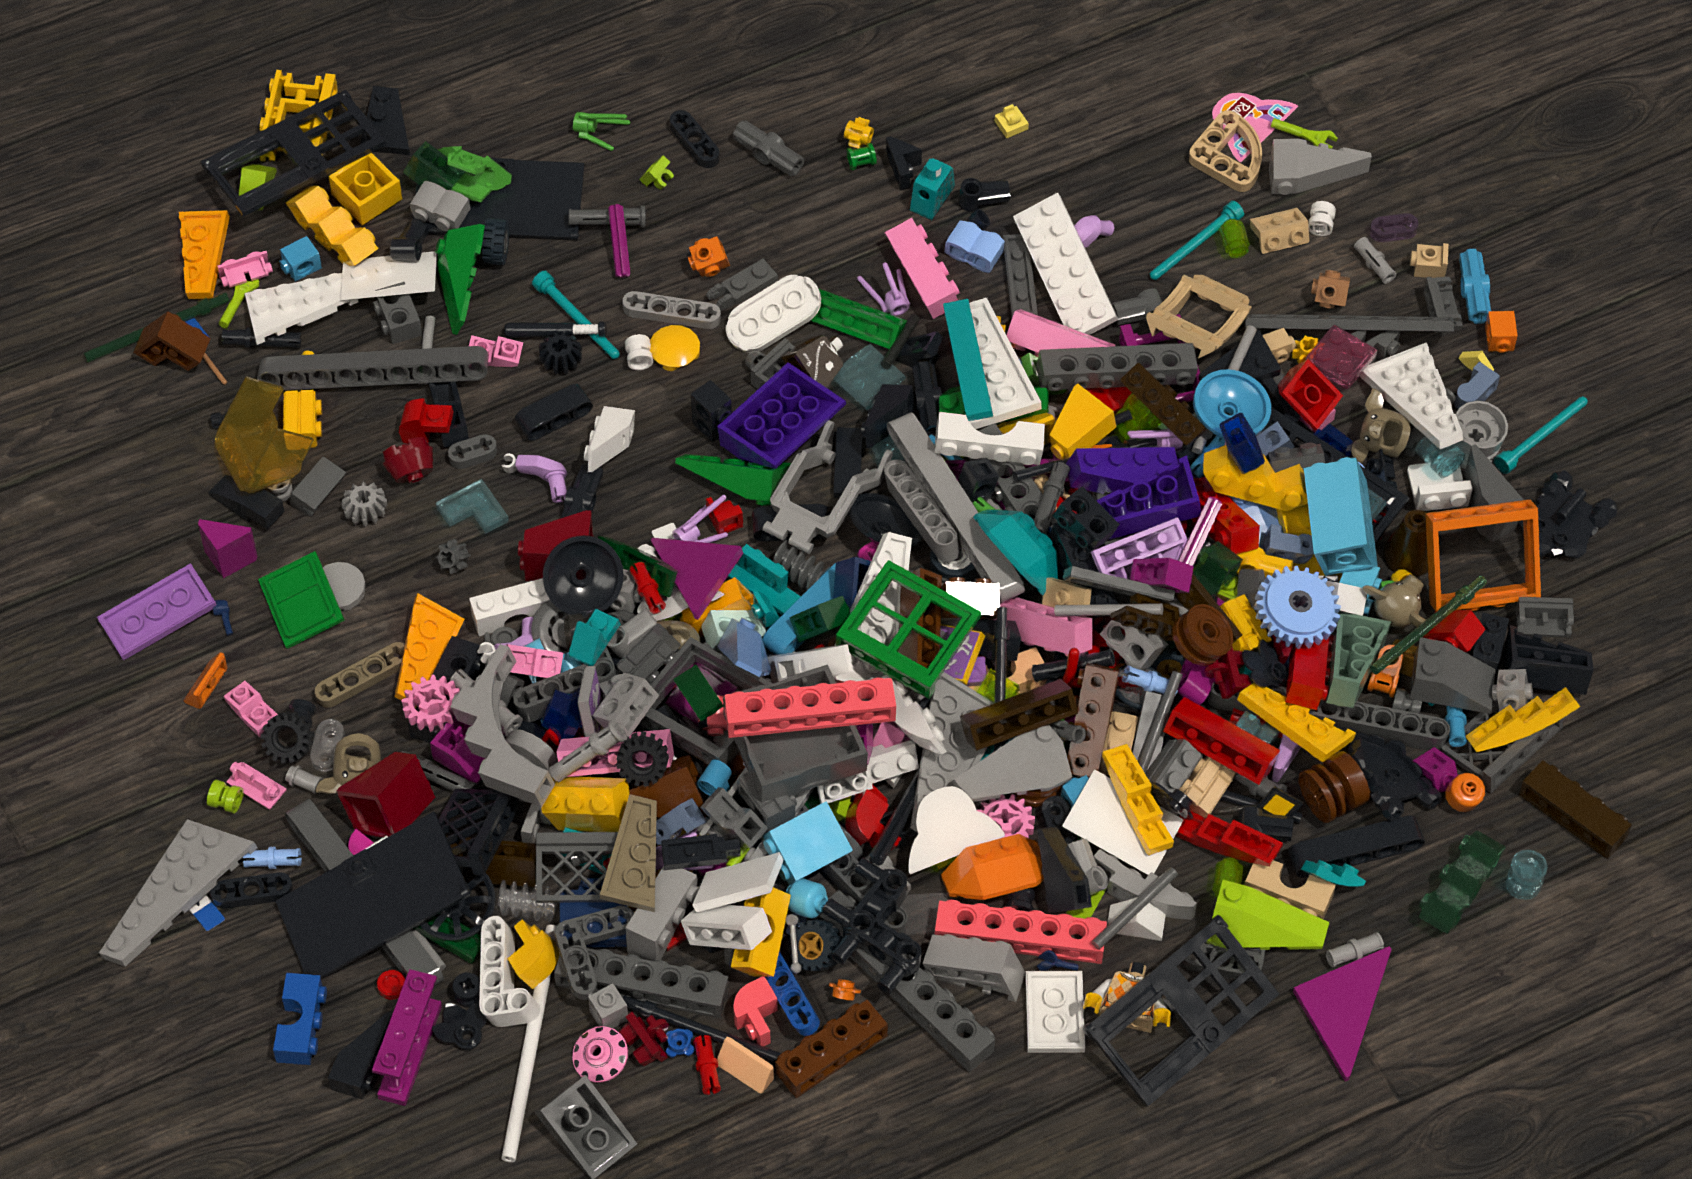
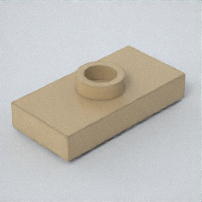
M1049 577L1046 579V592L1043 595L1042 604L1053 608L1055 605H1090L1092 589Z

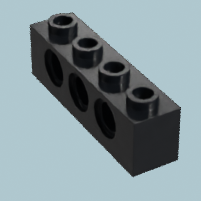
M1058 522L1054 523L1049 538L1057 550V557L1063 570L1075 566L1099 572L1092 554H1089L1084 548L1080 547L1075 538L1066 529L1062 528ZM1077 584L1092 589L1090 605L1118 604L1113 592ZM1111 615L1086 616L1092 618V630L1108 625L1111 621Z
M451 636L432 675H435L436 680H440L442 676H445L448 683L455 672L458 673L455 670L464 669L463 671L475 681L474 678L477 672L480 673L485 665L481 661L483 653L479 654L477 652L480 645ZM445 694L447 700L449 701V696ZM408 722L410 737L430 743L441 730L438 725L434 726L432 732L429 731L428 726L419 730L417 723L411 725Z

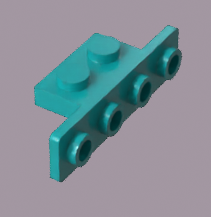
M746 544L742 548V556L727 578L730 580L736 577L752 594L756 591L763 593L770 600L775 610L783 615L801 597L787 588L788 571L781 564L774 563L765 557L760 550L753 549Z

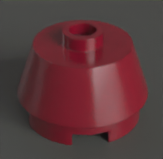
M425 437L412 438L408 440L409 443L397 448L393 445L383 451L385 461L383 466L397 483H416L423 480L424 476L433 471V447L429 446Z

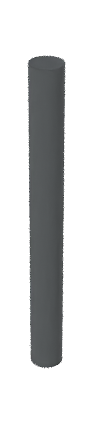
M1172 671L1138 762L1145 774L1183 676L1175 671Z
M1172 867L1165 871L1092 941V944L1100 950L1178 876L1177 871Z

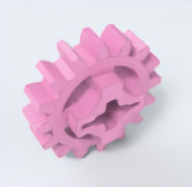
M432 675L428 681L421 677L420 684L411 683L412 691H404L406 698L402 699L403 711L411 725L417 723L419 730L428 726L429 731L432 732L434 726L438 725L442 730L444 729L443 723H454L452 716L455 715L450 706L454 696L460 690L456 688L453 680L447 683L445 676H442L440 680H436L435 675ZM445 694L449 696V701L447 700ZM415 705L418 706L419 712L415 709Z
M1004 794L998 800L989 799V804L982 801L981 810H976L994 820L1004 832V837L1021 834L1029 838V835L1034 833L1035 816L1031 815V806L1024 808L1025 800L1021 799L1016 802L1014 794L1009 799H1005Z

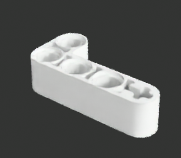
M492 916L484 921L481 928L480 1011L496 1027L530 1023L538 1017L540 1005L526 989H514L515 970L507 958L515 952V933L501 917Z

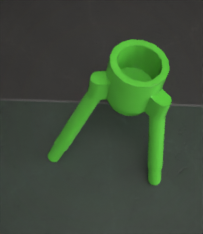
M577 112L573 120V131L579 132V138L587 139L613 151V146L589 135V133L595 132L597 123L629 125L630 121L622 120L627 118L626 114Z

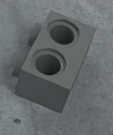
M405 282L397 283L377 290L405 285ZM410 294L376 297V301H373L375 313L377 316H382L383 321H380L383 333L385 336H390L392 344L422 336L420 319Z

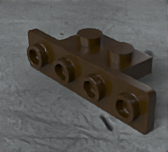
M1137 363L1121 378L1122 384L1185 446L1189 447L1206 431V428L1192 415L1195 411L1184 400L1180 403L1175 398L1177 393L1168 384L1163 386L1140 363Z
M1137 593L1130 597V604H1163V614L1154 615L1131 606H1124L1111 613V620L1121 623L1122 626L1134 627L1142 630L1145 634H1154L1163 637L1166 641H1174L1172 628L1175 621L1179 618V607Z

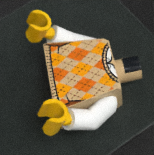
M1139 962L1130 963L1128 973L1116 972L1113 979H1106L1093 992L1086 994L1082 1008L1092 1007L1095 1009L1094 1013H1099L1100 1015L1145 977L1146 966ZM1160 998L1126 1028L1151 1033L1152 1027L1157 1026V1023H1165L1166 1027H1170L1171 1012L1168 1010L1166 1003Z

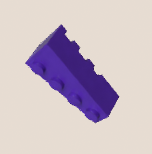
M1175 447L1077 448L1066 465L1070 468L1068 477L1072 488L1079 489L1083 486L1087 491L1104 494L1105 492L1112 493L1118 489L1124 490L1133 485L1134 481L1140 478L1144 480L1156 474V470L1164 466L1168 468L1178 463Z
M1187 455L1178 459V463L1168 468L1164 466L1156 470V474L1144 480L1140 478L1134 481L1133 485L1124 490L1118 489L1096 500L1120 524L1109 539L1144 531L1177 517L1180 521L1199 517L1201 513L1200 500Z

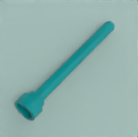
M1233 200L1223 207L1221 216L1150 272V278L1157 280L1224 225L1239 221L1244 217L1242 207Z
M542 271L534 277L532 286L539 293L549 294L577 324H592L555 287L554 278L547 271ZM588 334L612 359L619 357V351L606 337H600L599 334Z
M1584 396L1579 397L1512 451H1502L1494 458L1496 468L1503 474L1511 472L1516 468L1518 459L1585 407L1588 403L1587 398Z

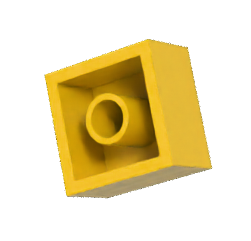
M372 153L342 167L329 176L332 195L361 225H364L402 200L400 180Z

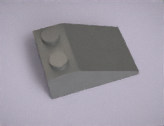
M1476 444L1471 446L1464 473L1465 481L1470 480L1473 489L1470 498L1471 507L1524 500ZM1518 521L1476 526L1482 536H1485L1492 543L1515 530Z
M1420 637L1414 656L1409 699L1491 714L1495 669L1447 642Z
M586 1075L578 1076L534 1111L550 1134L590 1179H595L637 1145V1142Z

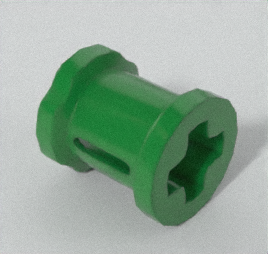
M867 143L866 147L854 150L847 148L846 155L851 170H856L858 166L866 164H877L876 153L872 143Z

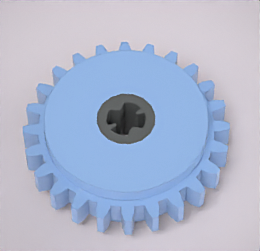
M1285 566L1282 572L1276 569L1272 576L1267 575L1264 582L1260 584L1259 591L1254 598L1257 600L1254 609L1259 610L1255 617L1256 619H1263L1260 625L1261 629L1267 627L1269 630L1267 633L1268 637L1276 636V642L1279 643L1283 640L1286 642V647L1294 643L1297 649H1300L1303 643H1305L1307 648H1311L1313 641L1320 645L1323 638L1327 640L1337 626L1336 623L1340 619L1338 612L1341 609V605L1336 604L1339 596L1332 595L1335 589L1334 586L1328 587L1326 585L1328 579L1324 578L1321 580L1318 578L1319 572L1316 571L1314 574H1311L1307 567L1304 571H1299L1298 566H1295L1293 571H1290Z

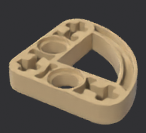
M1225 110L1218 114L1192 145L1189 153V162L1195 168L1232 189L1246 192L1253 187L1259 176L1262 162V147L1254 128L1236 112ZM1224 123H1228V124L1224 127V130H1222V129H1223V124H1224ZM1236 132L1245 140L1250 150L1251 164L1249 168L1220 152ZM1218 136L1221 141L1212 143L1207 138ZM1217 164H1225L1228 169L1218 171L1215 169V166Z

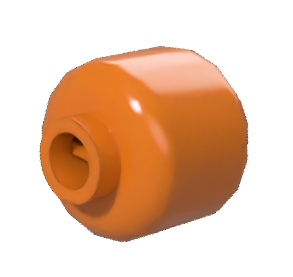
M1472 773L1457 775L1446 788L1448 804L1459 812L1473 810L1483 801L1485 796L1483 781Z

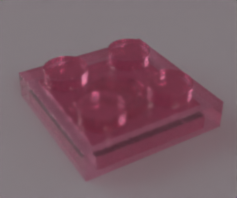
M1333 325L1307 355L1305 360L1309 359L1325 377L1348 390L1376 357L1377 350L1338 326Z

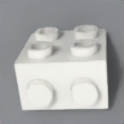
M1451 460L1408 466L1407 474L1416 510L1429 511L1469 506L1473 489L1470 480L1463 481L1459 462Z

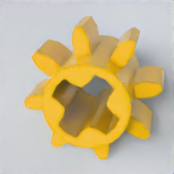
M861 117L855 118V122L849 120L844 131V138L849 139L848 146L858 149L862 148L863 144L867 145V143L871 142L874 128L868 126L870 120Z
M1304 336L1301 341L1295 340L1296 349L1292 351V358L1297 359L1298 364L1307 359L1314 363L1324 353V346H1319L1318 338Z

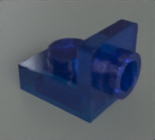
M1330 423L1322 430L1318 429L1313 434L1342 452L1345 456H1351L1353 441Z

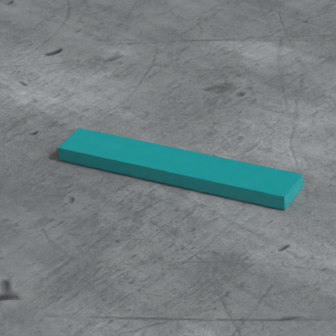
M969 299L943 303L966 417L968 421L993 417Z

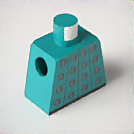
M934 158L928 160L914 182L910 211L930 220L934 219L955 188L954 172L950 165Z

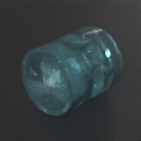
M1426 436L1421 439L1415 449L1416 454L1425 463H1431V469L1440 478L1448 477L1454 473L1463 463L1466 456L1456 444L1439 449Z
M1247 710L1236 724L1239 728L1272 746L1280 732L1268 722L1261 725L1260 719Z
M1522 850L1515 854L1506 877V887L1511 895L1518 899L1527 900L1539 894L1547 873L1548 865L1546 859L1534 850Z

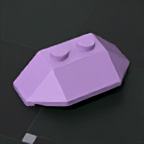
M1177 517L1091 551V554L1100 573L1130 580L1134 559L1172 558L1178 560L1188 539Z

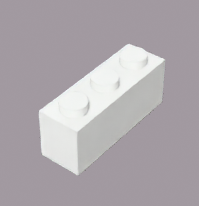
M725 905L703 912H696L694 909L681 920L690 945L752 950L772 933L767 915L761 907Z

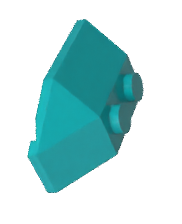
M987 509L976 513L973 518L979 523L984 533L1014 567L1044 595L1047 578L1058 579L1057 550L1054 548L1051 539L1041 533L1035 526L1034 520L1022 511Z

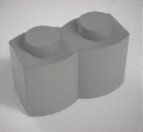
M429 181L423 182L410 203L411 212L416 219H420L422 222L435 223L443 231L459 228L471 209L467 197L458 192L446 190Z

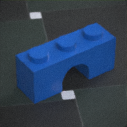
M286 973L282 995L285 1011L298 1012L302 1016L294 1024L277 1025L273 1048L277 1063L310 1065L312 1055L317 1054L318 1038H315L316 1029H321L322 1012H319L320 1004L325 1003L327 988L322 985L320 975Z

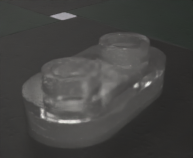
M335 719L322 721L316 729L310 757L313 767L321 772L333 770L336 744L345 738L342 724ZM330 734L335 735L333 738H327ZM323 758H329L328 761H321Z

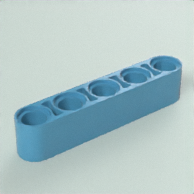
M836 563L767 630L762 639L765 648L776 655L793 653L804 642L798 641L789 617L833 599Z

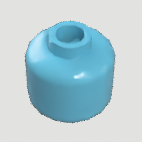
M804 878L791 883L786 890V893L791 895L788 907L790 912L810 919L819 916L828 901L826 889L822 884Z

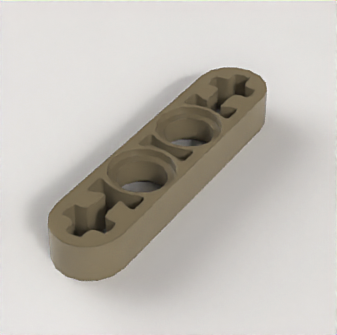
M401 642L392 643L321 681L315 688L317 703L324 708L334 707L399 672L402 658L394 657V654L403 655L405 644ZM385 658L387 659V663H390L389 666H387ZM372 664L382 666L381 671L378 673H370L367 669ZM350 676L359 679L358 683L354 686H347L344 684V681ZM336 684L340 685L341 692L339 691V687H336ZM327 691L328 693H332V696L328 697L327 695H323V692Z

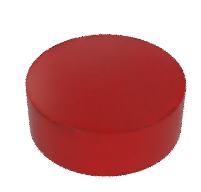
M388 970L379 976L377 987L383 998L388 1000L399 998L405 982L403 974L396 970Z

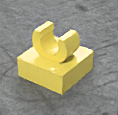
M1013 104L1003 108V112L995 115L994 121L1006 138L1028 130L1029 123L1018 107H1014Z

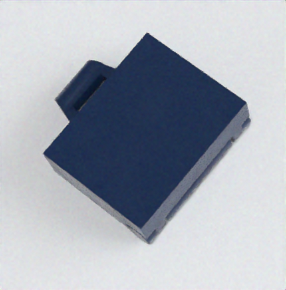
M599 878L587 879L594 884ZM581 880L579 889L571 891L575 895H583L589 887ZM604 880L596 887L597 889H602ZM592 891L589 895H597V894ZM614 902L560 903V922L609 908L627 905ZM619 915L618 921L622 925L627 924V919H624L623 915ZM606 918L608 922V929H611V923H609L610 918ZM594 921L587 925V929L591 933H599L603 930V926L601 923ZM564 930L563 936H566L569 945H572V934L568 930ZM626 934L587 944L586 948L615 947V945L616 947H627Z

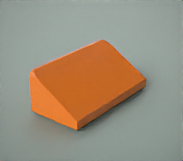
M220 652L208 662L185 697L184 703L197 709L203 707L228 669L223 653Z

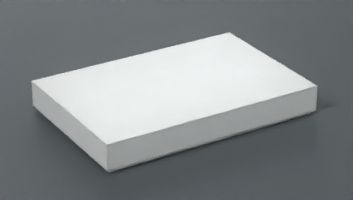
M780 852L706 872L692 904L695 911L703 912L771 893L784 861Z
M1026 971L1028 1053H1085L1082 971Z

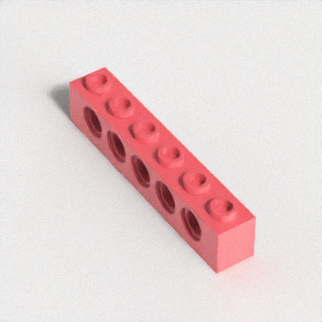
M873 678L865 681L848 680L836 684L820 683L815 686H791L786 689H762L756 692L726 694L725 715L728 738L896 721V700L892 678Z
M956 900L939 901L935 935L943 936L944 934H950L957 938L969 939L975 937L989 942L1004 941L1011 944L1014 952L1017 954L1039 956L1047 950H1052L1058 959L1102 964L1104 946L1098 950L1092 944V941L1106 928L1107 921H1101L1095 917L1083 919L1075 918L1068 914L1051 915L1038 910L1027 912L1019 911L1012 907L995 908L982 903L970 905L962 904ZM960 921H969L971 924H969V925H962V924H960L959 922H960ZM995 924L999 927L996 929H991L987 927V925ZM1021 927L1027 931L1018 932L1015 929ZM1051 931L1054 935L1047 936L1043 932ZM1077 934L1082 936L1083 938L1074 939L1071 937V935Z

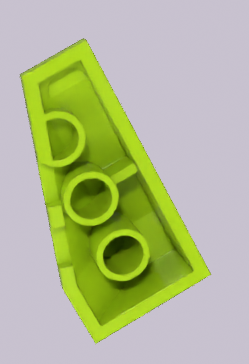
M1227 880L1222 881L1212 917L1213 919L1216 915L1221 916L1229 926L1230 932L1243 948L1260 947V950H1269L1270 947L1322 949L1329 926L1328 921L1252 887ZM1216 934L1206 941L1208 944L1226 948Z

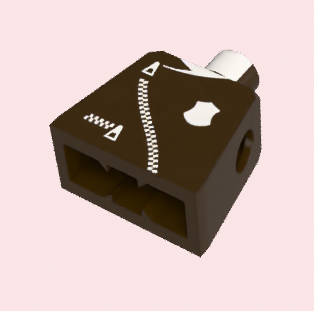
M821 335L808 339L783 354L781 358L785 364L790 363L827 388L843 367V361L837 354L842 349L843 344L836 336L827 339L826 336Z

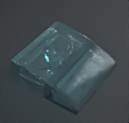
M871 344L858 351L843 363V367L833 379L867 411L869 408H872L874 395L878 394L882 384L900 385L906 378L893 364L890 369H884L881 366L884 356Z

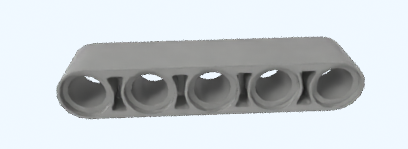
M892 460L888 462L884 467V473L889 492L939 560L951 562L957 559L960 555L957 533L904 461Z

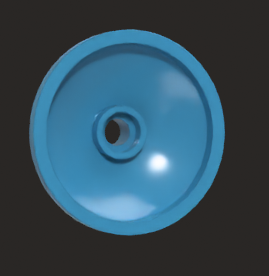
M1236 370L1214 371L1206 375L1199 382L1194 392L1193 405L1198 419L1209 431L1220 437L1230 440L1252 438L1265 428L1270 419L1271 402L1266 390L1256 379Z

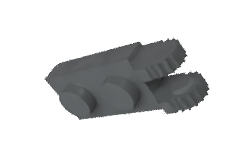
M761 259L723 281L722 284L714 285V287L708 290L706 296L711 301L721 297L716 305L720 311H723L734 304L738 305L778 281V275L764 259Z

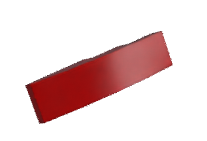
M1192 811L1190 812L1193 818L1190 821L1184 819L1181 815L1179 816L1183 819V822L1175 835L1187 842L1218 854L1269 867L1283 846V842L1236 820H1233L1230 824L1211 814H1208L1207 818Z

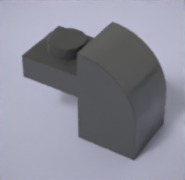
M718 787L700 807L715 823L714 828L728 840L739 839L740 847L750 849L768 829L751 809L740 807L726 790Z

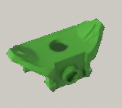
M462 146L444 147L437 150V159L445 174L436 184L446 190L458 192L470 201L482 202L491 191L502 189L506 185L511 184V173L507 172L489 156L483 158L462 150Z

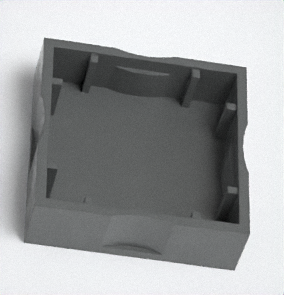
M827 664L792 675L774 684L760 685L740 692H756L762 689H786L791 686H815L820 683L836 684ZM724 696V697H723V715H724L725 720H726V715H725V696ZM855 725L734 737L762 803L867 771L868 752Z

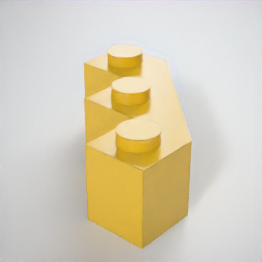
M309 186L286 202L298 223L305 230L311 228L315 233V239L328 251L333 248L339 254L338 260L342 264L344 262L349 266H355L378 249L374 243L376 240L371 231L365 227L355 228L351 222L352 216L345 208H342V206L332 207L328 201L329 196L323 188Z
M1228 444L1204 453L1203 473L1217 493L1283 511H1289L1308 504L1305 476L1300 464L1275 473L1264 454L1239 463Z

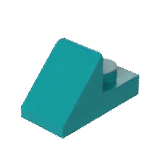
M595 609L586 624L578 621L569 650V657L587 666H594L621 625L619 619Z

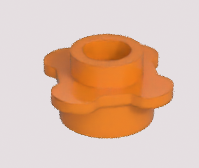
M838 979L837 983H829V986L833 987L832 996L839 999L854 1000L855 993H861V990L854 987L855 982Z

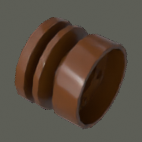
M1345 751L1332 755L1323 762V766L1315 764L1311 769H1305L1299 774L1301 793L1312 813L1323 823H1330L1336 817L1343 816L1346 809L1355 810L1370 800L1369 786L1361 768Z

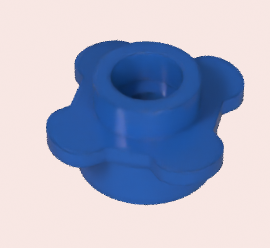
M675 1029L666 1033L668 1036L666 1040L668 1042L666 1054L669 1057L673 1058L681 1054L690 1056L694 1053V1047L691 1045L693 1033L690 1030Z

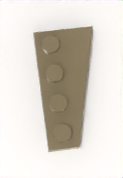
M629 794L600 892V899L655 912L656 800Z

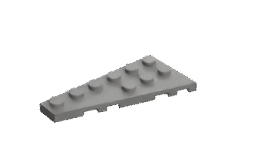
M945 672L942 673L935 684V692L930 698L929 710L936 719L932 724L934 726L937 725L945 737L942 743L947 752L942 755L925 748L922 750L910 827L918 832L916 826L917 811L923 798L937 789L949 786L956 787L953 780L980 762L988 748L976 751L966 741L960 716L994 704V702Z
M187 819L100 950L99 954L101 957L126 967L151 944L150 939L160 930L166 931L173 924L171 921L179 913L183 912L185 914L217 885V879L227 870L232 872L239 865L238 861L246 853L251 855L258 848L255 842Z

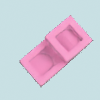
M506 644L517 661L510 672L544 678L552 677L561 672L562 652Z

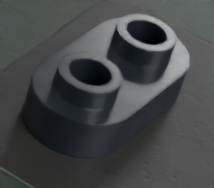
M1060 796L1048 797L1043 802L1041 811L1045 827H1057L1061 835L1063 834L1068 837L1064 839L1067 845L1075 842L1077 834L1062 826L1071 811L1068 802ZM1052 811H1057V812H1059L1060 814H1059V815H1052L1051 812H1052Z

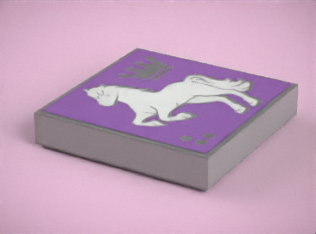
M586 666L584 669L578 698L585 737H590L593 732L598 733L600 731L601 725L592 715L603 702L595 666Z

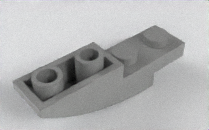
M1101 849L1094 855L1097 866H1100L1108 877L1107 893L1122 902L1139 897L1159 878L1151 872L1146 879H1143L1138 871L1127 868L1120 863L1117 857L1110 853H1105ZM1171 883L1149 902L1166 914L1165 917L1189 920L1195 916L1197 905L1188 893L1180 892Z

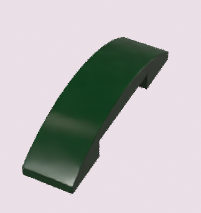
M598 536V539L603 540L615 550L621 560L623 569L629 570L633 566L638 571L634 564L643 562L651 578L656 580L659 594L665 597L671 596L678 573L672 566L640 549L608 537Z

